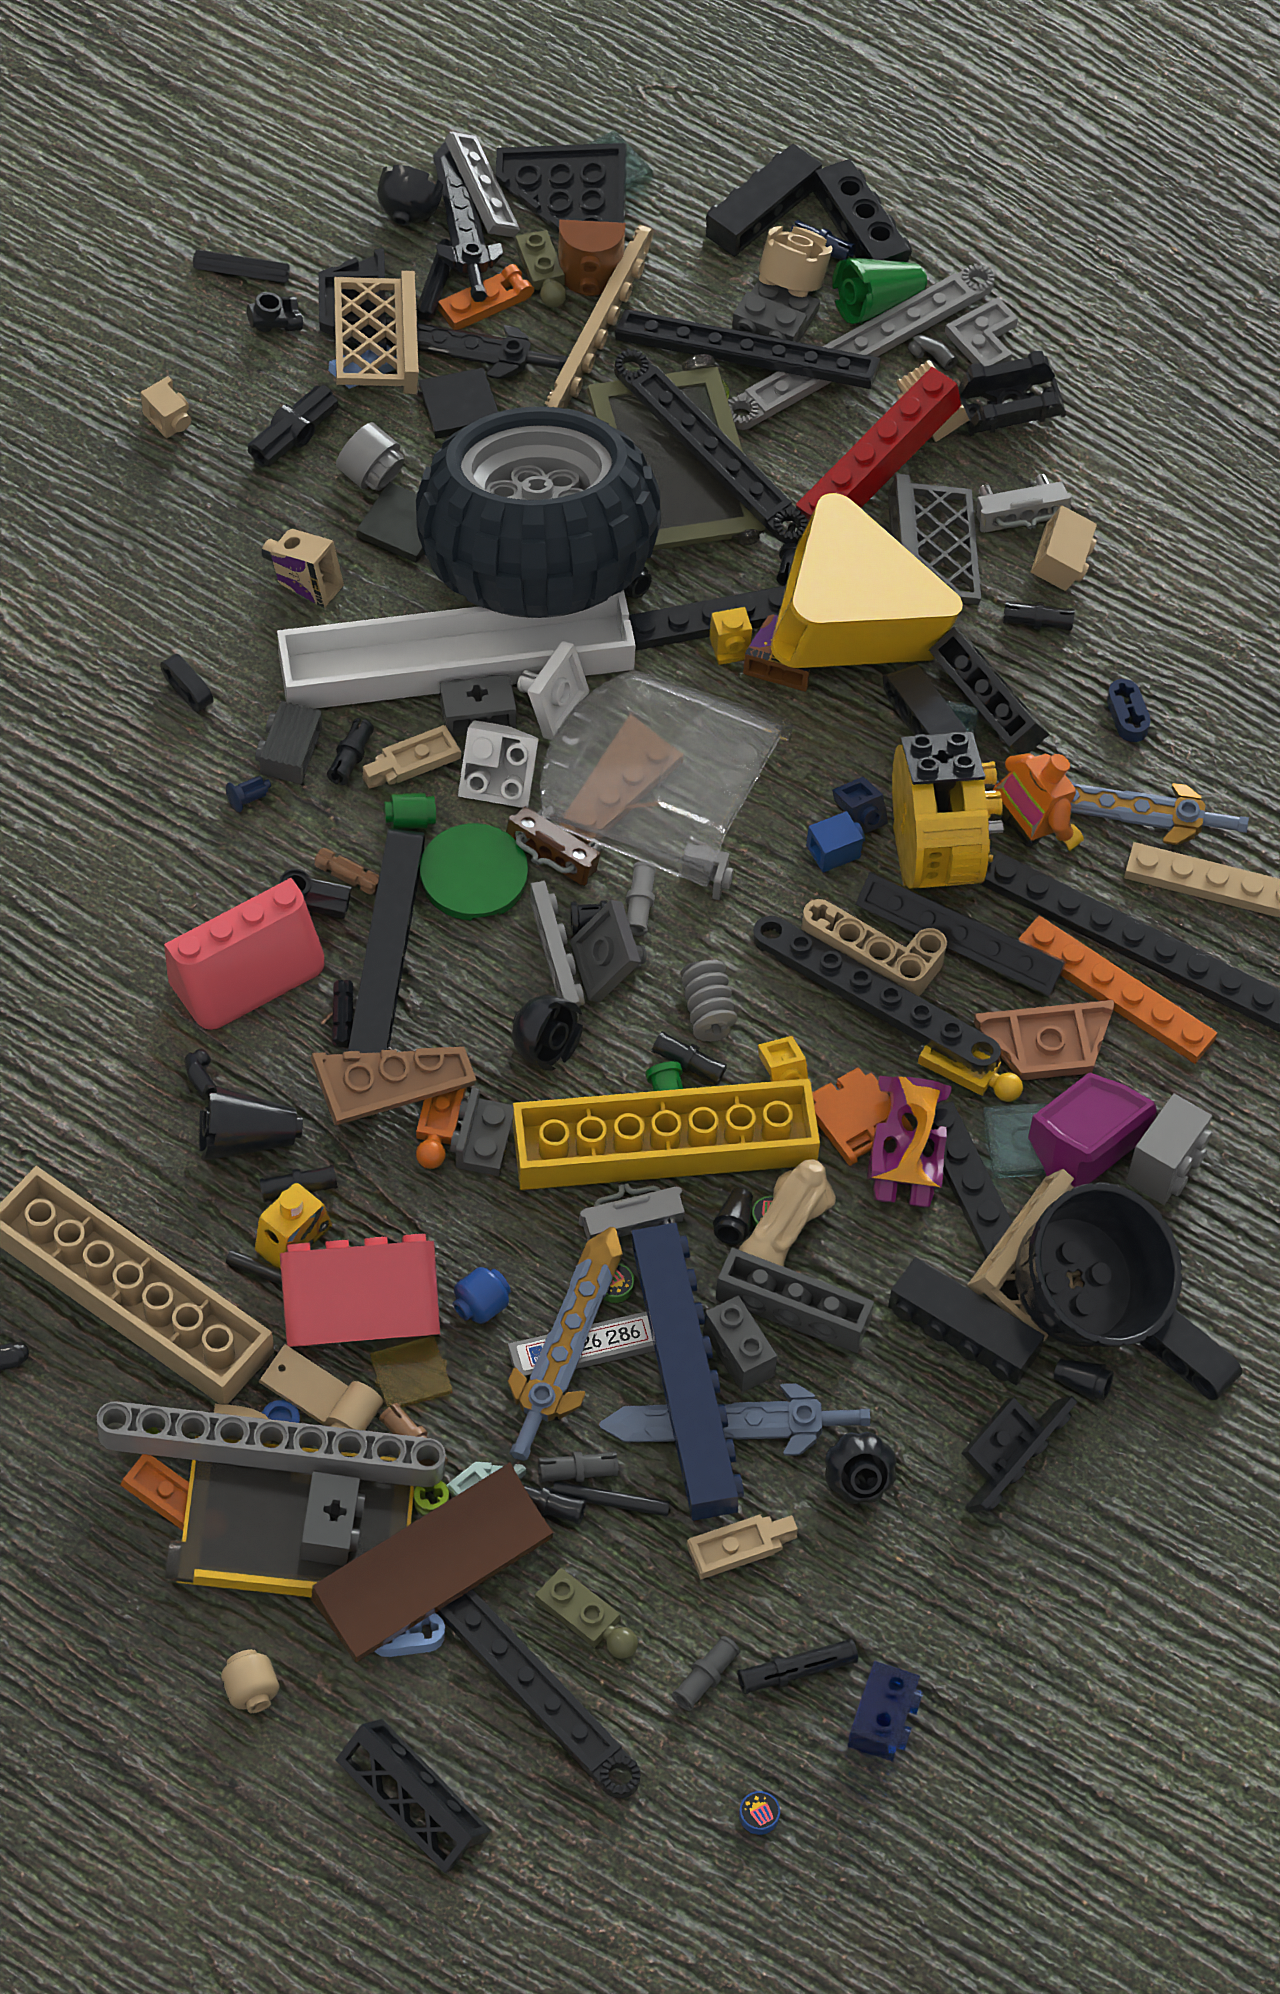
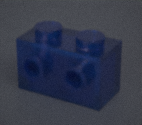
M874 1661L850 1731L847 1747L892 1762L894 1761L897 1749L905 1751L912 1727L906 1726L909 1713L917 1715L924 1692L917 1690L920 1675Z

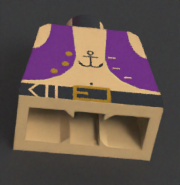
M290 529L278 542L268 539L264 543L261 552L262 557L273 562L278 582L313 603L325 608L344 586L332 540L296 529Z

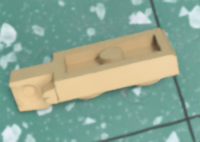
M442 725L383 748L382 754L375 757V762L363 766L362 777L369 789L383 785L386 782L389 785L396 782L400 783L461 759V750L446 725Z
M760 1514L689 1538L687 1540V1547L700 1579H704L774 1555V1553L782 1550V1544L798 1537V1528L792 1515L772 1522L770 1516L762 1518Z

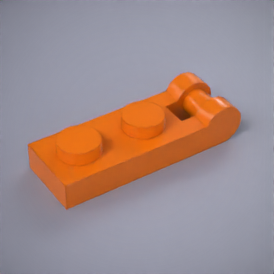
M511 264L505 267L500 274L483 281L488 295L483 302H475L470 293L471 287L438 301V311L453 330H460L527 300L534 293V287L528 280H523L522 272L518 266ZM510 286L513 287L512 289H510V290H508V291L505 290V288H507V287H510Z

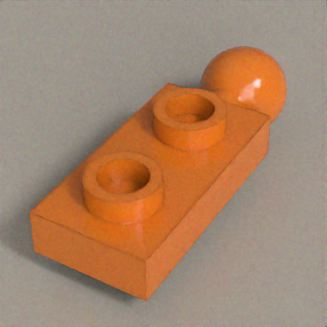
M467 1087L424 1100L416 1130V1138L425 1140L416 1149V1159L422 1167L435 1169L444 1162L446 1152L441 1143L451 1145L453 1132L457 1130L460 1105L465 1097Z
M142 1454L123 1478L120 1486L183 1530L189 1482L152 1455ZM207 1510L204 1518L203 1539L217 1541L227 1532L228 1522L220 1511Z

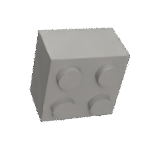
M1173 1093L1136 1145L1126 1183L1163 1205L1166 1204L1172 1194L1178 1196L1188 1181L1189 1177L1186 1174L1191 1167L1197 1169L1206 1156L1207 1150L1204 1148L1213 1132L1208 1130L1212 1115Z

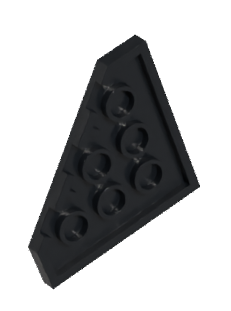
M626 143L497 148L496 179L498 183L558 234L559 220L625 223Z

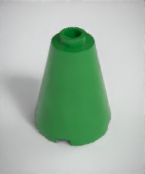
M847 258L846 260L839 261L834 269L832 287L833 289L838 288L840 298L835 300L836 307L841 317L849 324H861L879 316L924 291L927 286L926 272L917 263L863 258Z

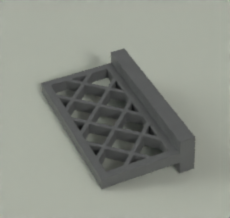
M896 474L888 492L891 536L960 596L962 603L979 605L981 601L972 489L910 483L909 475ZM914 495L925 496L932 504L924 509L914 500ZM948 499L963 500L964 508L956 512L945 501ZM936 508H939L950 518L944 524H941L930 514ZM922 519L935 530L928 536L916 527V524ZM954 523L966 532L962 539H958L948 530ZM939 535L952 545L945 552L933 542ZM924 547L937 557L930 564L918 553ZM957 550L968 559V563L963 567L950 557ZM942 562L954 572L948 579L934 569ZM961 578L971 587V592L960 591L952 583Z

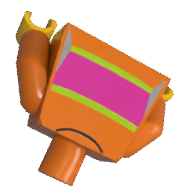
M1031 753L1008 757L1005 761V767L1009 774L995 785L993 790L1000 791L1003 804L1031 841L1055 833L1056 839L1063 841L1069 851L1083 842L1084 837L1081 831L1074 824H1070L1071 802L1076 794V789L1065 775L1070 769L1068 759L1060 754H1054L1052 757L1049 754L1035 757Z

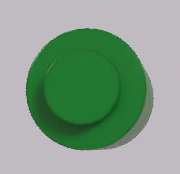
M425 793L391 794L390 801H384L385 823H391L392 829L427 828L428 824L436 823L434 796H426Z

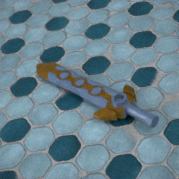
M1071 782L1076 789V794L1071 802V813L1171 829L1163 838L1162 842L1166 844L1179 845L1195 838V835L1201 833L1202 826L1247 833L1249 817L1205 812L1206 805L1201 800V796L1187 785L1173 783L1172 789L1176 798L1080 785Z
M609 1227L587 1241L571 1278L568 1292L553 1328L548 1333L529 1382L527 1383L526 1377L517 1368H513L509 1377L508 1384L516 1405L520 1403L521 1410L524 1414H527L516 1443L512 1445L509 1452L515 1459L521 1461L528 1459L531 1452L530 1447L542 1420L552 1421L557 1416L558 1419H562L580 1408L584 1400L585 1391H566L584 1350V1343L598 1309L608 1292L623 1255L618 1234L614 1227Z

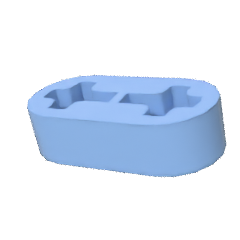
M434 1613L394 1638L392 1643L385 1644L374 1652L383 1657H394L437 1650L445 1638L443 1619ZM423 1625H430V1629L433 1631L432 1638L424 1639L423 1633H420L422 1632Z

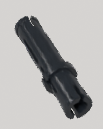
M849 1638L846 1641L781 1658L780 1655L770 1658L768 1663L743 1670L739 1669L737 1671L739 1685L745 1695L774 1685L782 1688L788 1686V1681L822 1673L848 1664L858 1663V1652L854 1641Z

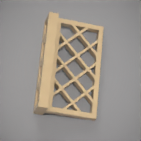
M401 271V279L334 277L336 385L403 386V394H417L419 369L415 271ZM341 289H355L360 295L350 300L341 293ZM379 290H394V295L386 301L375 293ZM367 299L378 306L370 313L359 306ZM352 311L361 319L354 325H351L342 317ZM384 312L395 319L387 326L376 319ZM369 324L378 333L368 338L359 330ZM351 336L362 343L355 350H351L343 344ZM385 337L395 344L387 352L377 345ZM367 350H371L379 356L371 364L360 357ZM351 362H354L363 369L359 373H343V368ZM387 362L397 370V374H383L377 369Z
M1064 1169L1044 1178L967 1285L978 1295L985 1293L1001 1309L1044 1334V1341L1048 1334L1031 1320L1030 1315L1027 1314L1020 1301V1295L1018 1294L1019 1300L1010 1301L999 1289L1006 1280H1015V1274H1011V1272L1015 1270L1018 1248L1029 1228L1038 1221L1044 1210L1052 1202L1074 1188L1071 1185L1074 1178ZM1079 1271L1066 1273V1277L1070 1280L1068 1286L1072 1289L1075 1286L1083 1287L1084 1283L1080 1280L1081 1273Z

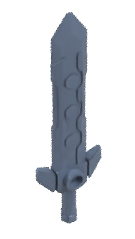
M796 1383L780 1385L789 1402H736L724 1404L728 1418V1427L723 1428L725 1438L740 1440L791 1437L783 1451L784 1456L801 1455L816 1444L817 1438L822 1434V1426H870L869 1408L821 1411V1403L815 1399V1395ZM667 1405L623 1406L599 1424L601 1429L623 1442L674 1441Z

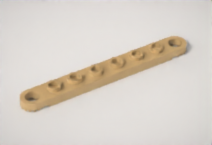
M639 225L637 230H635V235H633L634 241L628 243L621 261L617 264L555 381L554 390L549 393L547 401H545L547 407L566 409L571 398L578 397L583 384V375L591 372L597 349L602 350L606 343L609 326H615L617 323L622 301L627 302L630 298L634 278L639 279L645 266L644 259L648 254L654 231L652 228Z

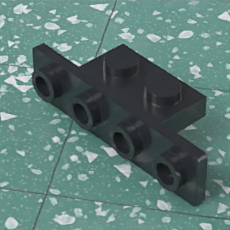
M1073 1396L1054 1401L1038 1421L1015 1398L1007 1399L961 1453L987 1480L965 1506L970 1513L983 1510L988 1512L1003 1499L1001 1492L1008 1484L1015 1483L1026 1472L1024 1465L1031 1457L1039 1455L1049 1444L1048 1436L1054 1430L1063 1427L1072 1417L1070 1410L1075 1406L1077 1400Z

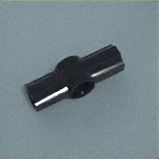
M316 385L293 406L286 404L280 407L274 414L270 426L247 445L248 453L253 457L255 463L262 468L265 466L270 467L293 446L301 448L306 445L314 435L316 426L338 408V400L328 387Z

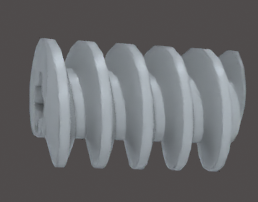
M718 960L693 962L683 967L680 972L682 975V985L685 988V998L688 1001L687 1008L690 1012V1021L693 1025V1035L701 1041L711 1042L725 1038L731 1032L730 1027L737 1022V1014L732 1011L735 1005L733 1000L730 999L732 991L727 986L729 978L724 974L726 972V965Z

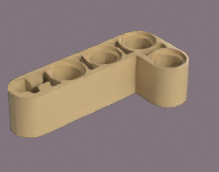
M812 900L806 904L803 910L801 930L917 996L924 992L943 966L947 940L944 934L937 929L926 928L919 931L908 946L904 947L826 900ZM843 939H851L853 942H847ZM923 950H931L934 953H928ZM873 957H881L884 960H877ZM904 975H911L915 978H907Z

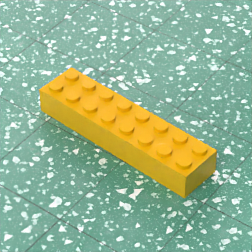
M810 1079L513 1103V1133L520 1190L797 1167L805 1160L814 1159L818 1161L820 1140Z

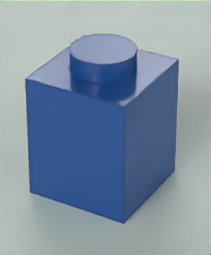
M846 811L810 825L806 846L823 873L861 858L865 835L861 825L858 822L854 823Z

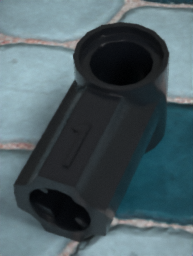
M290 869L281 875L279 884L289 878L293 879L303 894L309 912L345 919L352 887L311 879L309 874L301 869Z

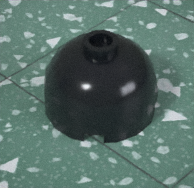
M393 165L392 171H387L386 166L382 170L378 183V201L385 213L392 217L391 220L394 223L402 226H409L410 223H420L429 219L436 212L444 192L442 182L437 179L435 185L428 180L429 173L414 167Z
M541 995L530 999L516 1013L513 1020L512 1039L517 1052L527 1062L542 1070L553 1071L557 1069L553 1065L560 1058L564 1063L568 1061L578 1046L583 1025L577 1023V1013L582 1015L581 1009L574 1002L552 995Z

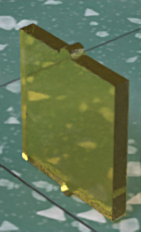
M434 1336L370 1353V1359L377 1377L375 1379V1386L380 1387L387 1408L390 1407L393 1410L391 1406L394 1403H398L400 1408L453 1393L446 1372L447 1361L442 1359Z

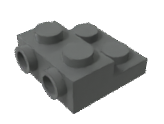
M758 280L753 290L746 292L734 311L732 329L799 342L818 312L820 300L808 295L807 297H797L790 294L787 288L778 285H767Z

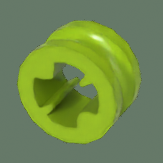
M442 1481L432 1487H415L414 1506L422 1516L449 1501L448 1488ZM433 1491L434 1496L437 1497L436 1504H430L429 1500L426 1499V1492Z

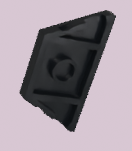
M384 248L375 249L374 256L360 262L355 257L345 261L338 267H330L318 272L319 328L321 332L335 336L334 277L385 278ZM341 289V293L350 300L360 295L355 289ZM379 290L375 293L386 301L385 290ZM368 299L359 305L368 313L378 307ZM352 311L342 317L351 325H354L361 319ZM384 312L376 319L386 326V312ZM369 324L359 330L368 338L378 333ZM352 336L347 339V341L359 345L362 344ZM385 337L377 345L387 352V338Z

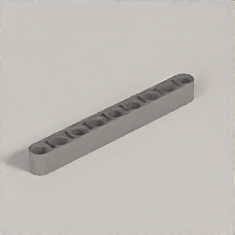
M118 1401L104 1404L97 1413L98 1439L101 1445L113 1451L313 1474L314 1471L360 1478V1480L420 1487H432L442 1480L445 1471V1449L440 1442L431 1438ZM116 1422L123 1424L121 1428L115 1430L106 1427L108 1424ZM151 1427H158L162 1429V1431L158 1434H149L146 1432V1430ZM189 1432H198L201 1434V1436L196 1439H190L185 1437L184 1435ZM229 1436L241 1439L237 1443H227L224 1441ZM267 1441H276L280 1445L275 1448H268L262 1444ZM313 1445L319 1448V1450L308 1453L303 1451L302 1448ZM345 1450H353L357 1452L358 1455L354 1457H345L341 1454V1452ZM390 1454L397 1459L392 1462H386L380 1459V1457ZM430 1459L436 1462V1464L426 1467L421 1465L419 1461Z

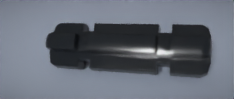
M336 980L333 986L332 1044L337 1048H348L353 1026V983L350 980Z

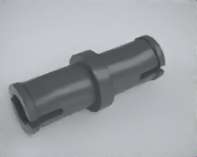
M581 1451L572 1452V1456L538 1458L540 1483L574 1479L575 1483L584 1482V1478L618 1476L619 1471L616 1451L582 1455Z
M721 1636L716 1645L703 1659H697L692 1664V1672L672 1693L674 1701L683 1709L692 1710L695 1703L710 1687L714 1688L721 1681L720 1675L733 1659L740 1654L741 1651L737 1644L730 1638Z

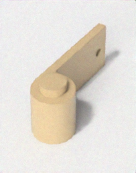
M286 1344L283 1345L259 1380V1383L324 1426L365 1431L383 1405L382 1397L368 1385L353 1381L348 1386Z

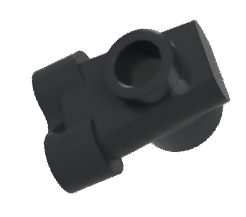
M263 292L256 297L255 303L247 305L246 313L251 328H256L261 332H269L273 328H285L286 331H300L303 328V317L298 310V302L295 296L279 297L271 292Z

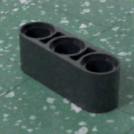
M1176 1309L1158 1332L1139 1342L1200 1394L1212 1401L1217 1400L1242 1375V1368L1239 1362Z

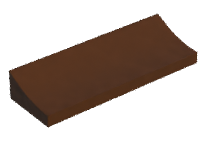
M511 1462L314 1584L312 1586L311 1600L353 1660L358 1662L553 1538L554 1532L538 1511Z

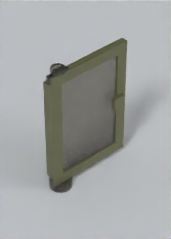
M707 354L696 355L683 363L681 372L665 374L742 451L718 366L716 367L714 358ZM620 380L587 386V393L594 417L609 423L611 427L625 433L634 442V445L640 449L647 465L652 469L660 491L661 515L660 529L653 550L739 538L740 544L743 546H749L759 541V534H764L765 526Z

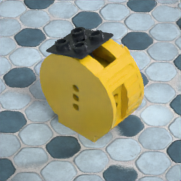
M952 732L935 735L920 734L901 737L902 745L896 747L893 760L892 800L893 829L903 886L914 889L982 883L986 877L988 862H993V855H990L989 834L1003 832L1001 820L988 821L991 814H1002L1000 791H985L984 785H993L997 782V771L994 768L995 762L981 763L973 732Z

